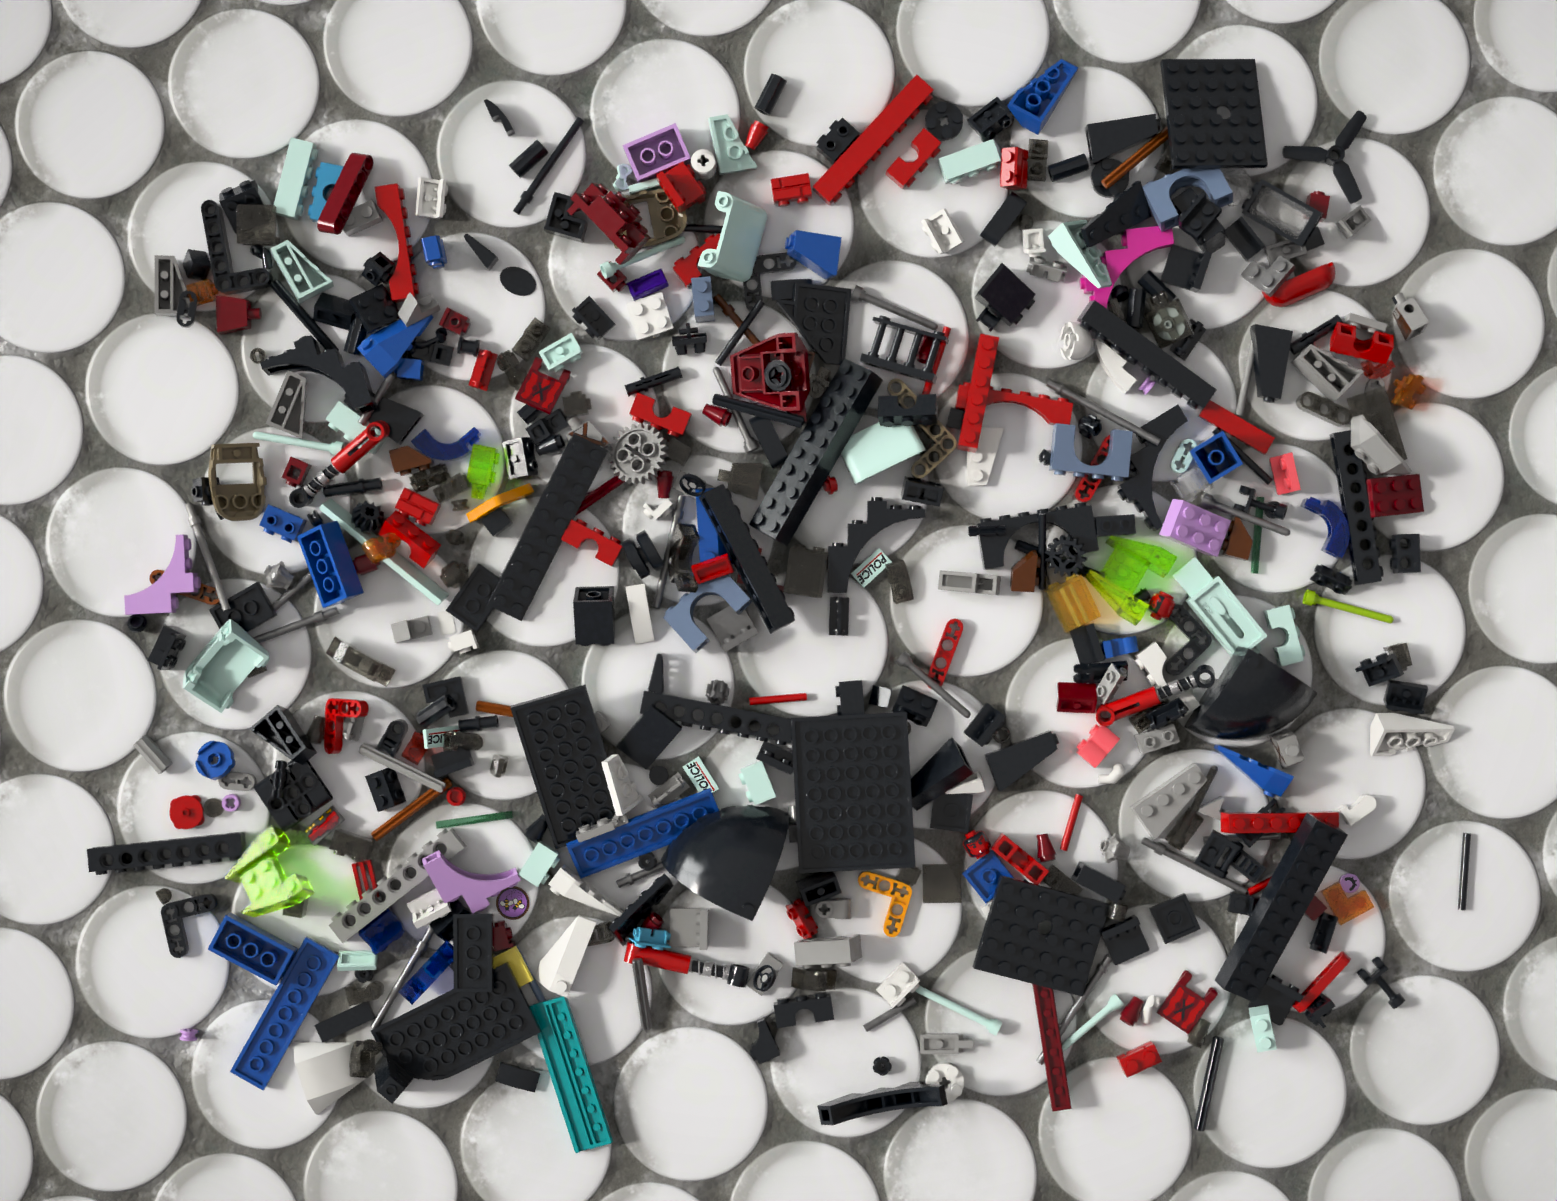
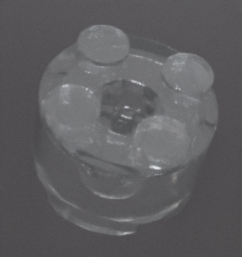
M1196 465L1177 476V482H1174V480L1170 482L1179 498L1189 503L1197 498L1199 492L1203 491L1206 493L1214 487L1213 483H1208L1202 471Z

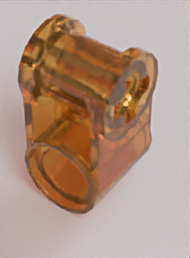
M387 533L367 540L361 548L371 563L375 564L392 558L396 553V548L401 543V539L395 533Z

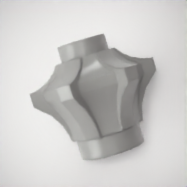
M282 561L277 565H268L263 574L266 576V587L269 589L273 587L287 589L294 578L287 571Z
M1114 833L1111 838L1103 840L1100 844V850L1103 851L1102 855L1105 856V862L1107 863L1114 860H1126L1130 854V847L1120 840L1118 834Z

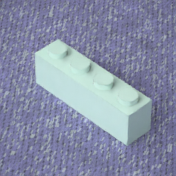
M291 137L272 209L275 215L298 220L299 216H302L304 211L303 199L307 197L309 191L307 183L313 176V160L316 161L318 156V149H316L317 146L314 143Z

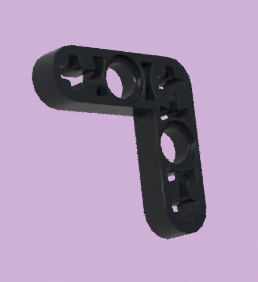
M787 252L757 256L756 266L753 268V274L757 273V276H751L749 279L755 280L758 283L757 288L750 290L747 288L749 280L743 282L746 308L749 311L753 308L751 305L749 306V303L752 302V296H747V293L755 294L759 292V295H755L756 302L759 299L763 301L760 274L790 271L795 268L797 260L787 255ZM780 257V261H785L786 257H789L794 262L789 267L786 263L780 264L781 268H777L778 262L776 258ZM772 259L775 265L773 268L767 269L763 265L764 261Z
M1176 604L1174 609L1179 608L1180 616L1184 617L1186 615L1187 618L1183 619L1179 624L1178 621L1181 619L1178 616L1173 617L1172 611L1169 619L1189 641L1166 662L1165 668L1170 675L1182 673L1212 642L1208 632L1180 604ZM1187 621H1191L1194 624V629L1191 632H1187L1184 629V624ZM1198 628L1200 629V632H1198L1199 636H1206L1205 645L1198 644L1200 640L1197 636L1191 637V635L1197 632ZM1186 648L1193 650L1194 654L1191 659H1186L1183 656ZM1179 655L1180 658L1184 662H1186V664L1184 665L1183 662H1181L1177 666L1179 669L1178 671H1171V662L1177 663L1180 660L1177 658V656Z
M204 894L170 902L162 907L161 917L169 951L173 957L181 958L189 951L182 918L215 909L218 903L217 898L213 894ZM206 898L212 900L210 908H208V905L199 907L198 903L206 901ZM186 902L193 903L194 910L192 912L185 910L184 905ZM170 906L171 909L175 910V913L172 914L173 919L177 918L178 921L168 924V921L172 918L170 914L166 913V910ZM172 925L179 927L180 932L178 935L171 934L170 927ZM182 937V940L178 941L179 946H183L184 950L181 951V954L179 953V951H175V948L178 945L177 941L173 942L172 939Z

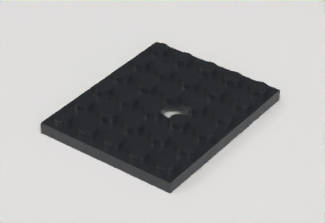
M1162 59L1160 65L1172 169L1266 168L1268 162L1255 59ZM1221 106L1228 108L1231 113L1230 117L1223 119L1220 114H1217V108Z
M1000 875L973 968L1083 996L1110 905L1105 902ZM1044 920L1050 921L1052 925L1050 932L1040 934L1038 932V924Z

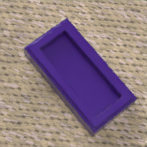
M661 268L628 282L627 286L633 300L636 301L668 287L669 284Z

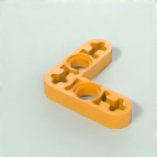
M528 483L501 493L468 512L466 516L469 522L473 523L503 505L534 493L531 484Z
M870 871L861 872L858 876V883L862 888L892 897L883 930L889 937L897 936L901 931L912 895L911 887L905 882ZM869 875V879L875 881V877H878L876 889L872 888L874 886L873 883L868 882L867 885H864L861 878ZM883 880H887L890 883V888L887 891H882L879 888V884ZM893 883H897L896 888L899 889L906 886L908 894L900 896V892L895 890L894 894H891L894 886ZM896 904L903 907V912L900 915H895L892 912V908ZM889 916L900 919V922L895 921L897 930H893L892 933H889V929L886 928L887 925L891 926L893 921L889 919Z

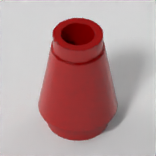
M755 120L750 126L745 146L755 150L768 134L767 130L769 127Z

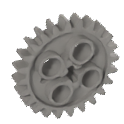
M639 423L638 428L635 424H632L631 429L625 427V433L619 431L620 437H613L616 443L610 444L613 450L608 451V454L612 456L608 461L613 463L610 466L612 470H615L613 474L619 476L620 480H625L628 484L632 482L634 485H637L638 481L645 484V479L651 482L652 475L658 477L657 470L663 471L660 467L661 464H667L663 458L669 457L664 452L669 447L664 445L667 440L662 438L663 434L658 432L655 427L651 428L649 424H646L644 427L642 423ZM639 438L638 443L634 445L635 440ZM626 445H629L637 452L641 453L646 458L650 459L651 462L647 463L642 458L635 455L633 452L626 448ZM653 448V451L648 454L649 450ZM628 454L627 459L623 461L624 456ZM642 464L641 469L637 470L638 466Z

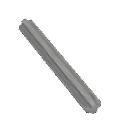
M365 743L359 748L360 754L431 789L442 793L446 787L445 782Z

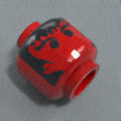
M1162 591L1154 593L1147 605V610L1151 612L1150 616L1159 621L1161 618L1168 619L1176 605L1173 601L1174 597Z
M973 829L965 834L966 839H964L962 844L970 857L979 859L990 852L991 843L983 831L976 832Z

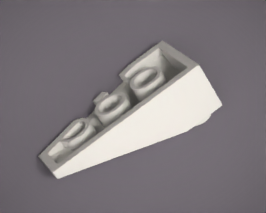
M1376 713L1370 725L1371 756L1395 755L1396 751L1406 749L1408 752L1412 751L1413 747L1420 745L1429 747L1449 741L1455 728L1451 725L1397 713Z
M566 865L559 869L548 884L551 886L550 890L558 896L561 894L564 897L617 916H621L624 913L623 910L589 883L580 879Z
M578 915L549 952L542 958L534 978L546 989L566 998L568 997L596 921Z

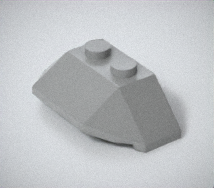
M1358 415L1351 419V447L1355 455L1367 464L1370 472L1376 475L1393 476L1407 475L1412 472L1403 458L1363 415Z

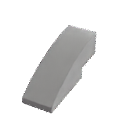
M940 570L938 589L999 595L1001 576Z

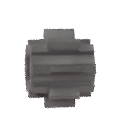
M712 680L710 684H707L705 695L707 700L712 704H723L725 700H728L730 689L727 688L728 684L724 681Z

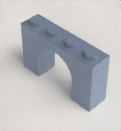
M1220 168L1182 169L1142 186L1148 207L1161 232L1179 225V215L1171 201V197L1182 187L1196 186L1206 192L1210 201L1219 208L1233 203V192Z
M1054 424L1049 471H1054V475L1065 476L1067 472L1073 473V477L1084 478L1085 474L1092 475V479H1104V476L1111 477V481H1123V478L1129 477L1133 431L1111 430L1106 459L1099 465L1090 466L1082 463L1074 452L1076 425Z
M729 575L701 584L696 583L693 591L689 594L685 593L675 607L671 606L665 612L666 615L663 618L695 653L700 651L710 641L696 625L693 618L694 607L701 598L708 595L720 596L727 601L738 615L753 603Z

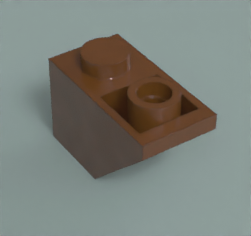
M409 446L389 450L394 473L401 476L412 474L411 470L418 468L419 471L428 470L430 465L434 464L432 459Z
M1234 517L1227 531V539H1224L1221 550H1223L1222 555L1246 561L1249 558L1253 541L1240 518Z
M1036 550L1029 552L1011 567V591L1034 592L1035 586H1038L1039 575H1036V568H1040L1041 557L1037 555Z

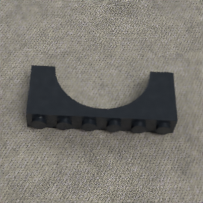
M1086 502L1075 504V508L1067 509V505L1056 507V511L1051 512L1048 511V508L1037 510V514L1030 515L1029 512L1018 513V517L1011 518L1010 515L999 516V520L992 521L991 518L980 519V523L976 524L977 527L995 525V527L997 525L1006 526V535L998 536V534H995V536L978 535L983 570L1004 566V551L1009 539L1021 527L1038 522L1039 513H1046V523L1058 526L1068 535H1072V540L1078 537V544H1085L1082 550H1087V553L1099 551L1092 505L1086 506Z

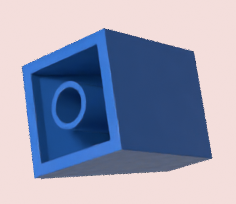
M796 230L789 235V238H786L785 249H787V255L796 259L825 280H830L837 276L842 237Z
M1224 431L1213 435L1189 451L1209 484L1243 464Z

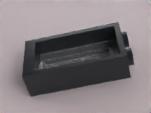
M1263 179L1260 182L1257 181L1251 190L1253 192L1250 199L1247 198L1241 207L1243 209L1242 213L1304 248L1324 214Z

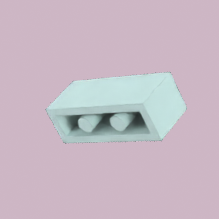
M993 139L941 157L938 160L945 184L948 182L951 184L958 183L965 176H969V178L975 177L980 174L979 171L985 169L987 172L998 168L997 165L1001 162Z
M341 401L337 402L326 417V420L330 422L328 426L336 432L341 430L345 433L343 437L349 442L356 438L370 424L368 421L365 426L358 423L361 416ZM375 427V433L380 436L381 430ZM369 438L366 441H364L360 445V447L364 445L369 440ZM387 438L379 442L367 455L370 452L375 455Z

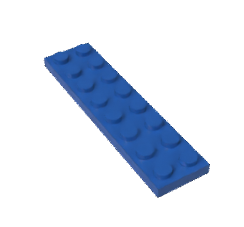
M711 788L628 819L629 823L616 827L612 831L583 842H578L576 839L566 843L579 877L582 879L670 845L683 832V829L695 823L700 817L719 811Z
M309 937L304 939L230 1070L231 1073L257 1088L265 1090L339 958L338 953Z

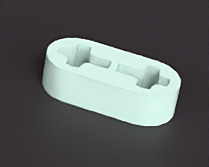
M1185 439L1179 444L1170 462V468L1174 473H1183L1188 469L1193 457L1189 451L1186 455L1183 454L1185 451L1183 445L1190 443V447L1193 449L1197 446L1194 440ZM1181 457H1183L1182 465H1184V468L1177 470V465L1174 463L1175 461H1180Z

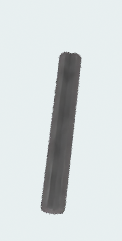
M634 958L632 960L641 1028L642 1030L652 1029V1020L642 958Z

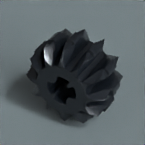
M367 501L363 504L359 502L352 510L351 523L355 524V528H360L361 533L364 530L369 534L372 531L377 532L379 527L383 525L384 512L380 511L381 506H374V502L371 504Z

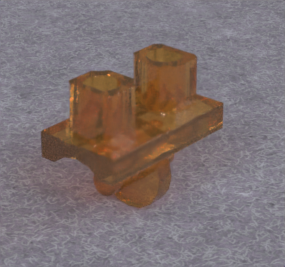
M1409 374L1408 377L1404 376L1401 381L1395 379L1393 384L1397 387L1394 391L1396 395L1391 402L1396 406L1412 410L1416 405V400L1412 398L1413 394L1421 395L1427 388L1422 382L1424 378L1421 375Z

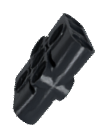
M292 760L287 763L286 769H284L287 779L282 788L283 797L278 798L282 802L280 808L274 806L275 798L271 796L272 789H274V772L254 785L255 791L284 832L333 800L332 794L309 760L303 765ZM308 776L314 781L312 787L307 786L305 783ZM292 787L298 791V795L295 798L289 793ZM302 803H305L308 806V812L306 814L302 813L300 810V806Z

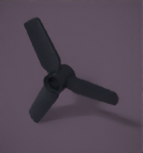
M1358 110L1336 138L1335 145L1331 146L1328 150L1311 146H1284L1282 151L1283 157L1313 162L1325 161L1327 165L1333 166V174L1350 204L1356 203L1362 198V195L1349 165L1343 161V158L1345 157V150L1350 147L1366 121L1367 116ZM1331 151L1338 154V160L1331 158Z

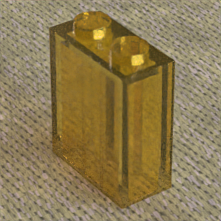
M1075 573L1070 577H1065L1066 581L1061 584L1057 581L1048 585L1049 590L1045 591L1064 633L1101 617L1082 575L1076 576Z

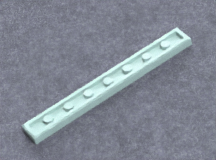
M330 498L320 506L319 509L333 521H338L340 527L436 605H440L449 596L445 590L373 532L369 534L365 530L361 533L360 528H355V524L351 523L352 515Z

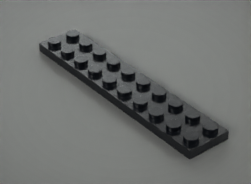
M575 433L572 434L487 602L488 606L522 621L562 543L561 538L571 519H574L608 453L607 449Z

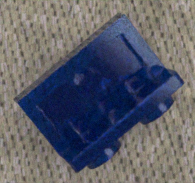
M388 908L358 931V933L371 947L372 953L376 955L379 952H383L394 940L401 938L405 929L403 923Z

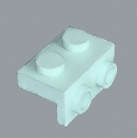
M570 333L540 350L539 354L548 370L556 373L565 368L564 364L568 362L574 363L581 359L580 355L583 352L573 334Z

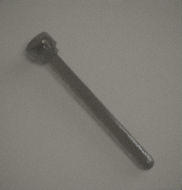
M1216 765L1211 766L1206 776L1207 781L1199 789L1178 833L1171 836L1168 843L1174 848L1183 849L1186 839L1184 836L1218 771Z

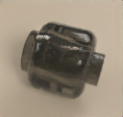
M453 560L441 569L440 578L447 588L456 589L468 580L467 572H469V569L464 562L459 563Z

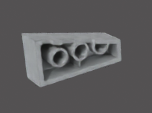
M1192 763L1130 807L1151 838L1156 840L1206 783L1207 778L1198 765Z

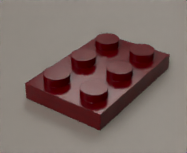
M1420 474L1366 480L1371 518L1424 512Z

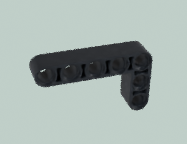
M213 200L204 201L201 205V213L216 289L225 295L270 287L273 282V275L264 268L234 273L222 208ZM210 206L216 207L213 214H208ZM218 224L219 230L216 233H212V226ZM218 243H222V249L219 252H215V246ZM221 262H225V263H226L225 269L222 270V271H219V270H218V265H219ZM261 274H267V279H266V281L263 282V283H260V282H259V277H260V275H261ZM247 277L248 283L245 286H241V279ZM229 281V287L223 290L221 287L222 283Z

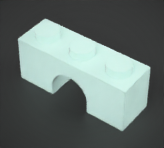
M1283 605L1264 610L1268 629L1280 628L1286 636L1285 642L1281 646L1273 648L1277 665L1285 666L1304 661L1305 650L1303 645L1299 643L1300 631L1298 626L1295 627L1294 609L1290 608V605Z

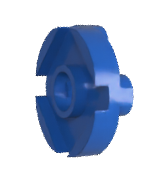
M209 741L199 749L197 753L198 758L195 763L198 772L202 776L211 780H217L225 777L234 768L236 761L232 749L227 744ZM214 756L219 758L216 764L211 763Z

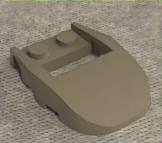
M663 189L642 190L630 196H625L627 198L626 202L629 205L646 201L648 204L654 238L649 239L642 248L675 239L683 233L687 224L686 210L679 214Z
M259 443L211 445L208 478L212 501L217 513L227 520H252L257 518L264 510L266 500L264 490L267 481L266 477H264L263 459L259 458L257 447H260ZM252 463L253 483L217 485L216 464Z

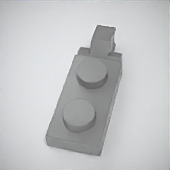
M615 813L612 819L603 818L598 820L597 824L593 826L589 824L584 825L576 832L578 842H583L612 831L616 827L629 823L626 813L623 816H616Z
M920 1033V1054H959L963 1052V1048H973V1039L963 1038V1034Z

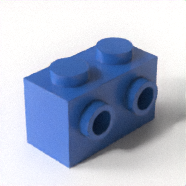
M268 504L259 526L264 527V532L271 535L278 533L282 535L280 539L291 543L292 540L298 541L297 536L302 534L307 520Z

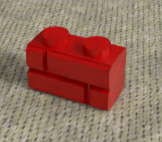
M1019 147L1001 149L1000 187L1008 190L1027 189L1028 150Z
M808 173L771 179L773 201L779 207L788 206L793 201H797L798 204L809 202L808 199H812Z
M404 488L395 508L404 517L409 518V516L416 518V523L425 527L426 524H433L441 504L408 488Z
M1152 1041L1116 1057L1127 1078L1162 1062Z

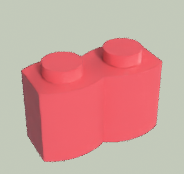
M1097 724L1089 731L1091 734L1089 738L1081 740L1077 745L1078 750L1076 752L1093 768H1096L1120 740L1106 726H1098Z

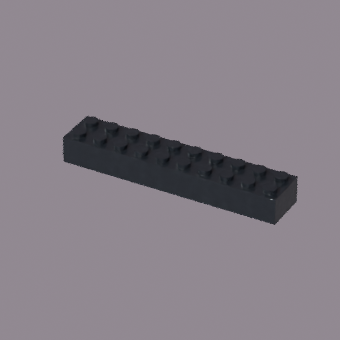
M844 358L750 521V526L788 546L883 381L882 378L873 371Z
M1306 813L1215 978V981L1224 990L1251 1002H1256L1348 836L1339 827Z

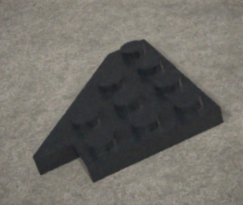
M795 282L793 300L778 299L776 303L824 364L841 365L846 356L851 289Z

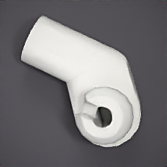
M1115 764L1110 774L1098 775V783H1117L1124 776L1125 770L1123 766Z
M1154 995L1148 997L1143 1007L1141 1022L1150 1023L1153 1007L1160 1006L1159 997H1154Z

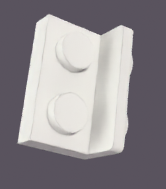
M902 962L876 988V991L892 1008L896 1005L899 1007L906 1000L905 996L909 992L913 993L920 986L918 984L920 979Z

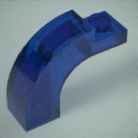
M473 427L458 441L444 444L438 442L427 429H424L411 442L426 456L438 461L450 462L460 460L471 454L472 451L467 446L476 444L480 440L479 436L481 433L476 427Z
M1316 498L1303 499L1300 506L1319 515L1327 525L1328 535L1321 551L1337 559L1343 558L1350 537L1349 525L1343 512L1329 500H1325L1320 505L1321 501Z
M446 940L398 991L412 1005L453 962V945Z

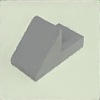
M1360 205L1337 222L1336 225L1348 239L1368 224L1371 218Z
M410 292L399 310L398 316L405 326L408 327L441 309L431 294L416 300Z
M429 616L391 624L395 643L433 634Z
M1220 796L1197 807L1196 812L1221 821V812L1219 811L1224 797Z

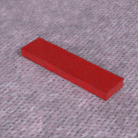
M1209 400L1198 416L1263 455L1267 453L1275 439Z

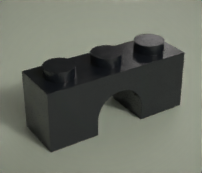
M936 394L917 395L916 404L908 409L900 407L898 396H878V420L880 426H912L917 424L929 426L938 424V401Z
M826 992L815 993L813 997L799 995L793 1000H788L787 997L779 998L777 1002H774L777 1028L796 1026L795 1016L801 1009L811 1010L814 1014L815 1022L834 1020L831 995L826 994Z

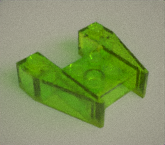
M1111 535L1105 543L1114 549L1100 573L1097 574L1090 570L1085 578L1120 617L1136 626L1150 606L1133 595L1147 569L1164 578L1175 563L1177 556L1159 546Z
M271 826L259 834L225 876L226 880L235 883L241 881L252 903L241 911L244 915L251 917L261 916L300 904L314 894L307 877L296 873L289 878L286 877L277 856L289 848L291 843L286 833L280 828Z

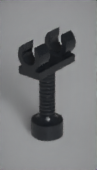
M1241 485L1240 494L1249 496L1246 507L1235 504V509L1249 514L1251 507L1261 508L1264 511L1274 512L1275 518L1284 520L1288 505L1280 503L1278 506H1273L1254 500L1256 490Z
M1375 957L1371 961L1378 968L1377 971L1369 976L1361 968L1356 973L1366 985L1376 980L1389 997V1005L1395 1009L1405 999L1400 993L1396 994L1393 992L1391 987L1382 978L1381 975L1388 968L1379 957Z

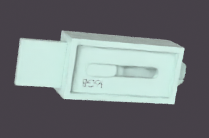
M1196 557L1172 575L1190 596L1185 600L1186 603L1230 657H1232L1238 646L1249 649L1255 647L1253 651L1259 654L1261 650L1259 643L1267 637L1266 633L1219 576L1212 578Z

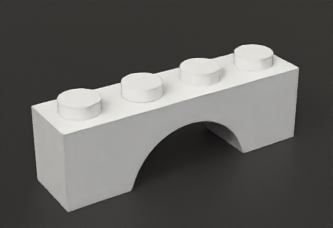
M1152 642L1135 654L1137 658L1135 662L1141 670L1144 669L1147 672L1146 678L1152 686L1155 684L1157 688H1160V685L1162 687L1167 685L1162 675L1163 664L1167 657L1158 644ZM1189 689L1186 692L1182 691V694L1163 698V701L1166 700L1169 703L1179 697L1189 709L1185 716L1200 706Z

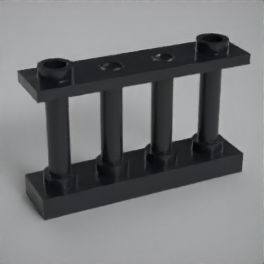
M886 316L873 317L874 323L879 326L871 351L868 352V355L862 353L860 361L865 365L935 384L937 376L933 373L932 368L940 343L948 344L949 342L945 334L939 331L930 333L891 322V319ZM889 327L897 331L889 357H886V360L879 358L878 352L885 329ZM904 332L915 335L907 362H904V365L897 363L896 357ZM922 337L933 340L925 368L923 367L920 370L915 368L914 362Z

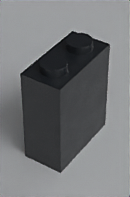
M1080 861L1071 877L1076 883L1115 903L1118 900H1122L1126 893L1124 884Z

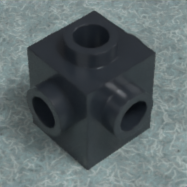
M379 252L372 258L367 259L363 265L365 268L361 275L376 287L390 279V272L394 263L383 253Z
M200 477L192 479L193 487L191 493L194 502H201V506L213 505L209 478ZM216 477L217 485H219V477Z

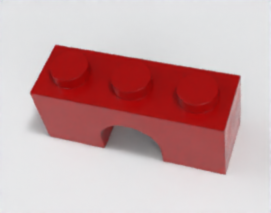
M923 128L911 142V147L918 154L917 160L908 163L898 157L887 169L885 175L901 189H904L905 186L910 187L916 180L914 176L918 171L922 173L929 165L927 161L931 157L934 159L940 153L941 149L939 147L941 142Z
M719 233L716 236L714 234L710 235L705 240L706 243L704 245L694 247L689 252L690 255L685 259L681 257L674 263L673 271L687 289L692 286L691 278L702 277L697 268L700 256L706 249L717 250L720 239Z
M1337 322L1330 338V351L1375 363L1386 364L1394 348V335L1375 331L1370 339L1359 340L1356 338V326Z
M637 392L629 415L633 416V421L642 424L643 421L648 422L651 428L655 427L659 431L661 428L668 430L667 434L677 438L679 435L684 436L692 416L691 413L673 406L671 413L667 417H657L654 414L656 400Z
M396 510L385 520L378 533L392 545L399 540L406 542L411 549L409 558L423 569L435 558L441 547L440 543Z
M578 518L576 521L571 519L561 540L577 549H580L584 541L588 539L595 540L599 547L595 558L613 567L623 549V546L620 545L621 541L612 536L610 539L604 537L603 534L605 532L595 527L593 530L587 528L588 523Z
M1003 833L990 847L1036 885H1039L1049 872Z

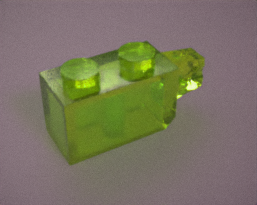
M473 444L467 479L472 483L471 498L484 500L488 487H491V483H495L496 472H494L495 464L498 465L500 460L498 449Z

